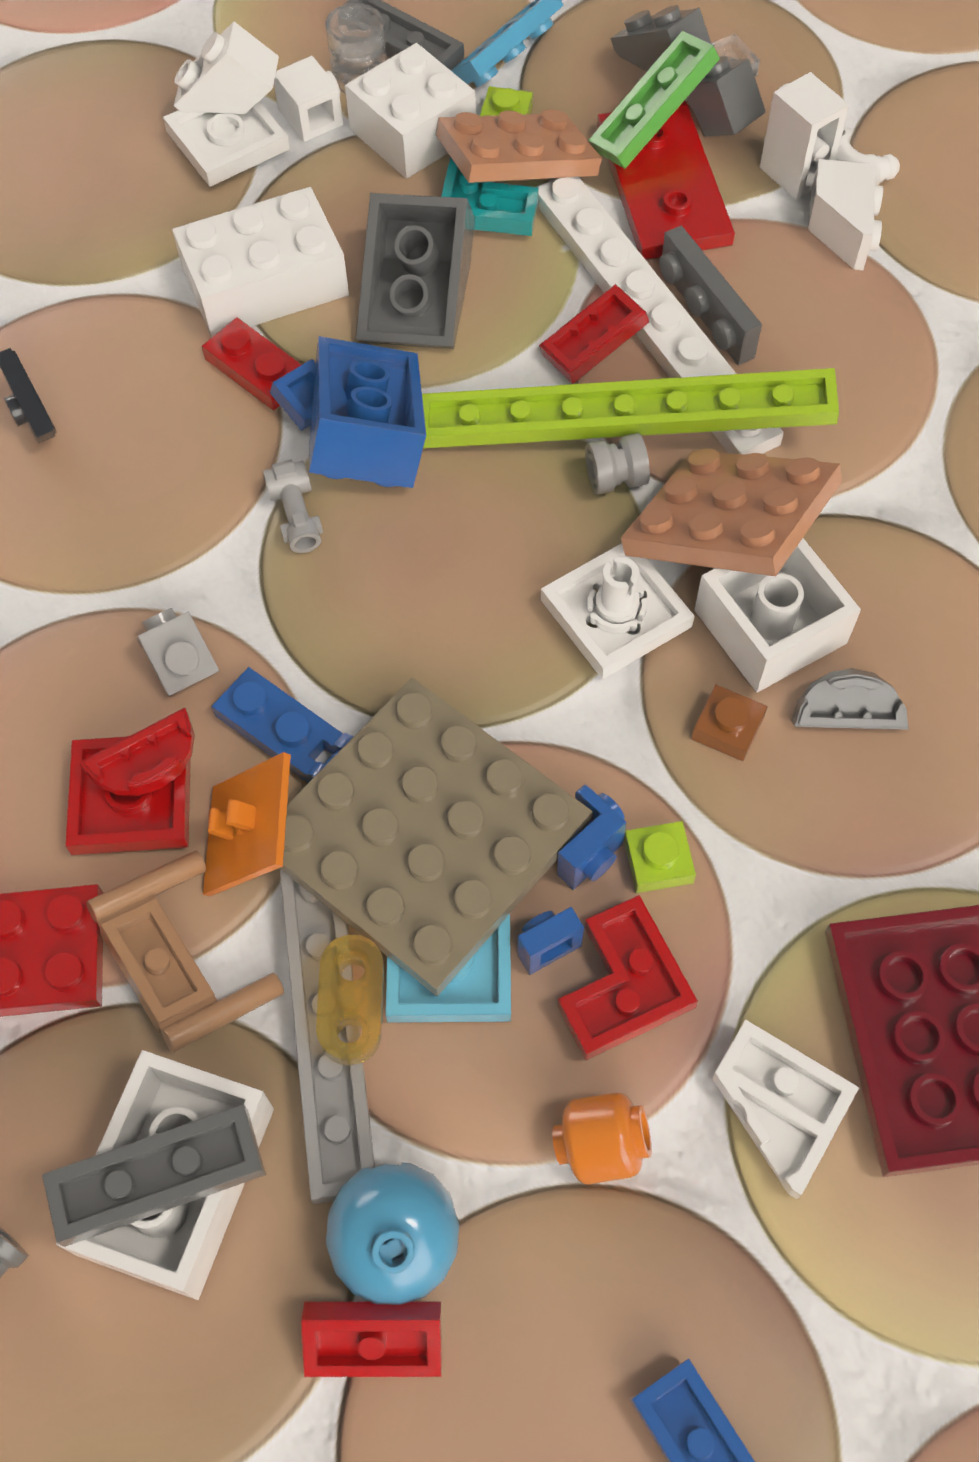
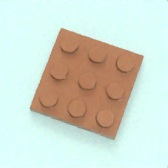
M711 448L692 450L621 537L625 556L776 577L842 483L840 463L820 462L808 457L798 459L767 457L762 453L746 455L723 453Z

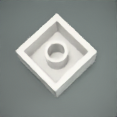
M418 43L413 44L345 84L350 130L406 179L448 154L436 136L438 118L455 117L458 113L462 112L476 114L475 90Z
M803 538L776 577L718 568L703 574L694 611L755 692L758 693L846 645L861 609Z

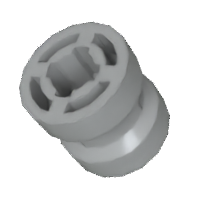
M639 433L621 437L617 446L614 443L608 444L604 440L586 444V466L591 487L596 495L612 492L617 485L622 484V481L631 488L649 483L650 468L644 440Z

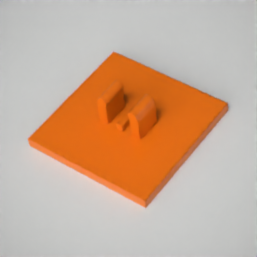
M282 752L213 786L211 808L209 811L203 895L213 896L283 867L290 754Z

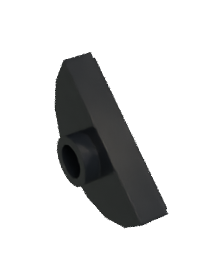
M10 347L1 351L0 369L12 392V395L5 397L4 400L17 426L27 423L38 443L55 437L57 433L55 426L15 350L12 351Z

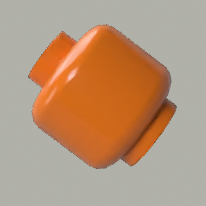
M609 1093L571 1100L565 1107L563 1123L553 1126L552 1139L556 1159L559 1165L569 1164L572 1173L582 1184H594L634 1177L640 1172L643 1159L652 1156L651 1135L645 1110L642 1105L633 1106L631 1100L624 1093Z

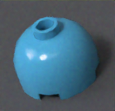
M401 1162V1165L384 1164L372 1169L370 1167L361 1169L340 1188L328 1214L326 1247L336 1275L353 1294L374 1304L402 1305L425 1298L444 1281L458 1252L460 1225L451 1194L434 1174L412 1163Z

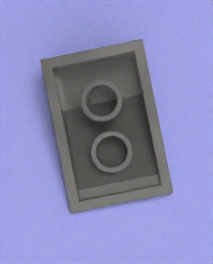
M370 193L356 333L357 342L454 349L470 270L475 217L467 198Z

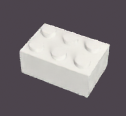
M311 186L172 229L183 272L211 338L237 317L252 327L349 296L344 253Z
M142 1050L96 1155L244 1104L248 1109L259 1147L274 1108L261 1090ZM245 1183L66 1247L57 1243L56 1245L83 1259L199 1300Z

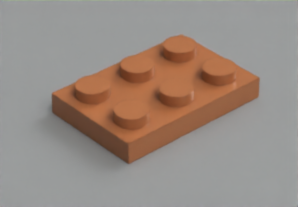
M547 109L542 111L541 114H521L515 111H503L499 115L479 116L474 113L462 112L458 113L455 117H440L437 122V138L469 183L598 176L601 156L570 120L568 115L559 110Z

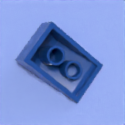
M319 336L316 351L309 439V472L322 474L331 479L349 478L374 482L383 487L402 486L413 488L426 439L418 353Z

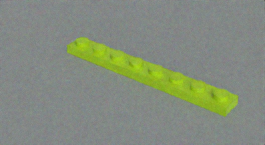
M835 368L422 394L426 439L423 448L610 438L636 433L644 436L837 424L839 416Z

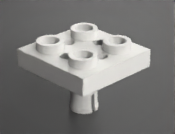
M622 543L541 588L542 603L602 680L693 626L694 614L651 562L646 558L625 556ZM591 622L593 625H596L598 627L592 628L589 627L587 624ZM636 629H638L639 633L635 635L627 633L628 631H635Z

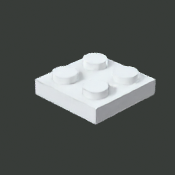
M260 101L246 114L183 112L177 110L163 117L166 132L209 187L290 150L288 135Z

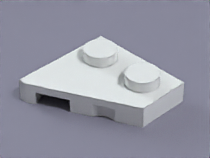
M745 1020L712 1079L787 1193L798 1199L804 1192L859 1087Z

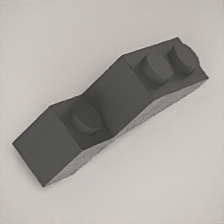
M678 5L667 7L652 16L649 10L636 13L624 21L625 29L610 38L615 52L621 58L646 72L682 31L712 45L700 8L680 11ZM720 56V60L686 98L699 121L704 137L735 135L766 113L749 58L729 61L727 56Z

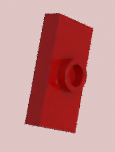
M615 284L542 342L539 347L542 355L567 380L574 384L649 323L647 312Z

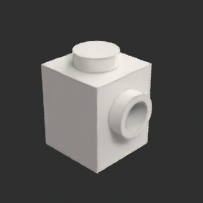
M313 56L276 71L274 87L278 110L303 142L343 125L340 89L337 80L331 71L325 72Z

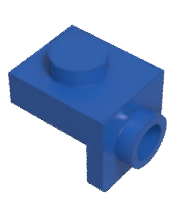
M586 784L575 792V799L592 810L591 822L558 852L557 875L572 890L587 877L592 882L596 881L612 866L617 857L614 852L623 845L627 824L624 820L623 811L610 796L604 793L597 795Z

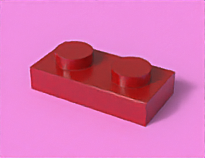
M238 317L201 346L205 360L273 411L280 405L270 394L272 383L302 365Z
M412 1301L402 1305L374 1304L371 1302H304L301 1317L304 1377H441V1301Z

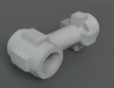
M291 459L272 464L273 468L263 470L270 500L282 499L289 522L280 526L284 543L289 542L290 548L294 552H310L321 544L320 534L323 533L319 516L309 517L302 493L312 491L304 460L293 462Z

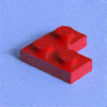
M640 895L585 920L584 928L609 975L559 998L557 1005L585 1061L696 1008L698 1000Z

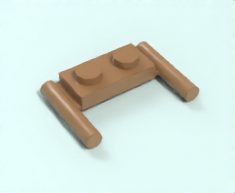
M197 850L86 901L91 917L100 927V934L155 1029L158 1033L162 1032L164 1041L172 1053L284 994L281 981L275 973H271L218 1001L156 897H154L206 872L204 860Z

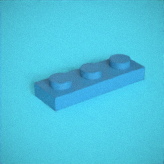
M533 0L450 71L466 84L473 82L476 88L485 84L499 72L495 65L501 59L504 63L509 62L526 49L523 42L524 39L528 36L534 39L554 24L550 17L564 6L562 0Z

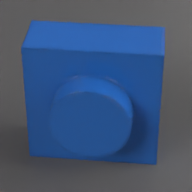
M313 359L274 381L270 390V394L301 431L311 426L315 362Z
M572 907L557 915L553 911L543 912L528 921L522 928L523 933L518 935L517 955L528 974L531 975L582 946L584 926Z

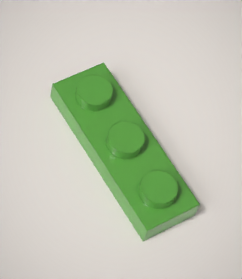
M682 31L590 137L588 141L597 153L625 169L720 60L714 46Z

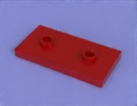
M685 100L625 169L608 159L637 250L645 260L661 257L665 232L681 225L701 250L731 246L734 242V228ZM612 112L598 114L597 129Z

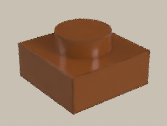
M715 684L693 729L691 739L744 761L765 717L768 706Z

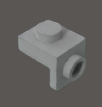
M169 608L142 622L147 632L138 635L136 639L141 648L143 647L168 696L219 672L189 611L176 617L173 609Z

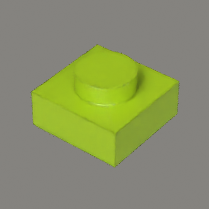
M489 86L480 116L499 115L503 111L531 114L533 92Z
M683 821L625 830L624 844L636 893L694 884L696 872Z

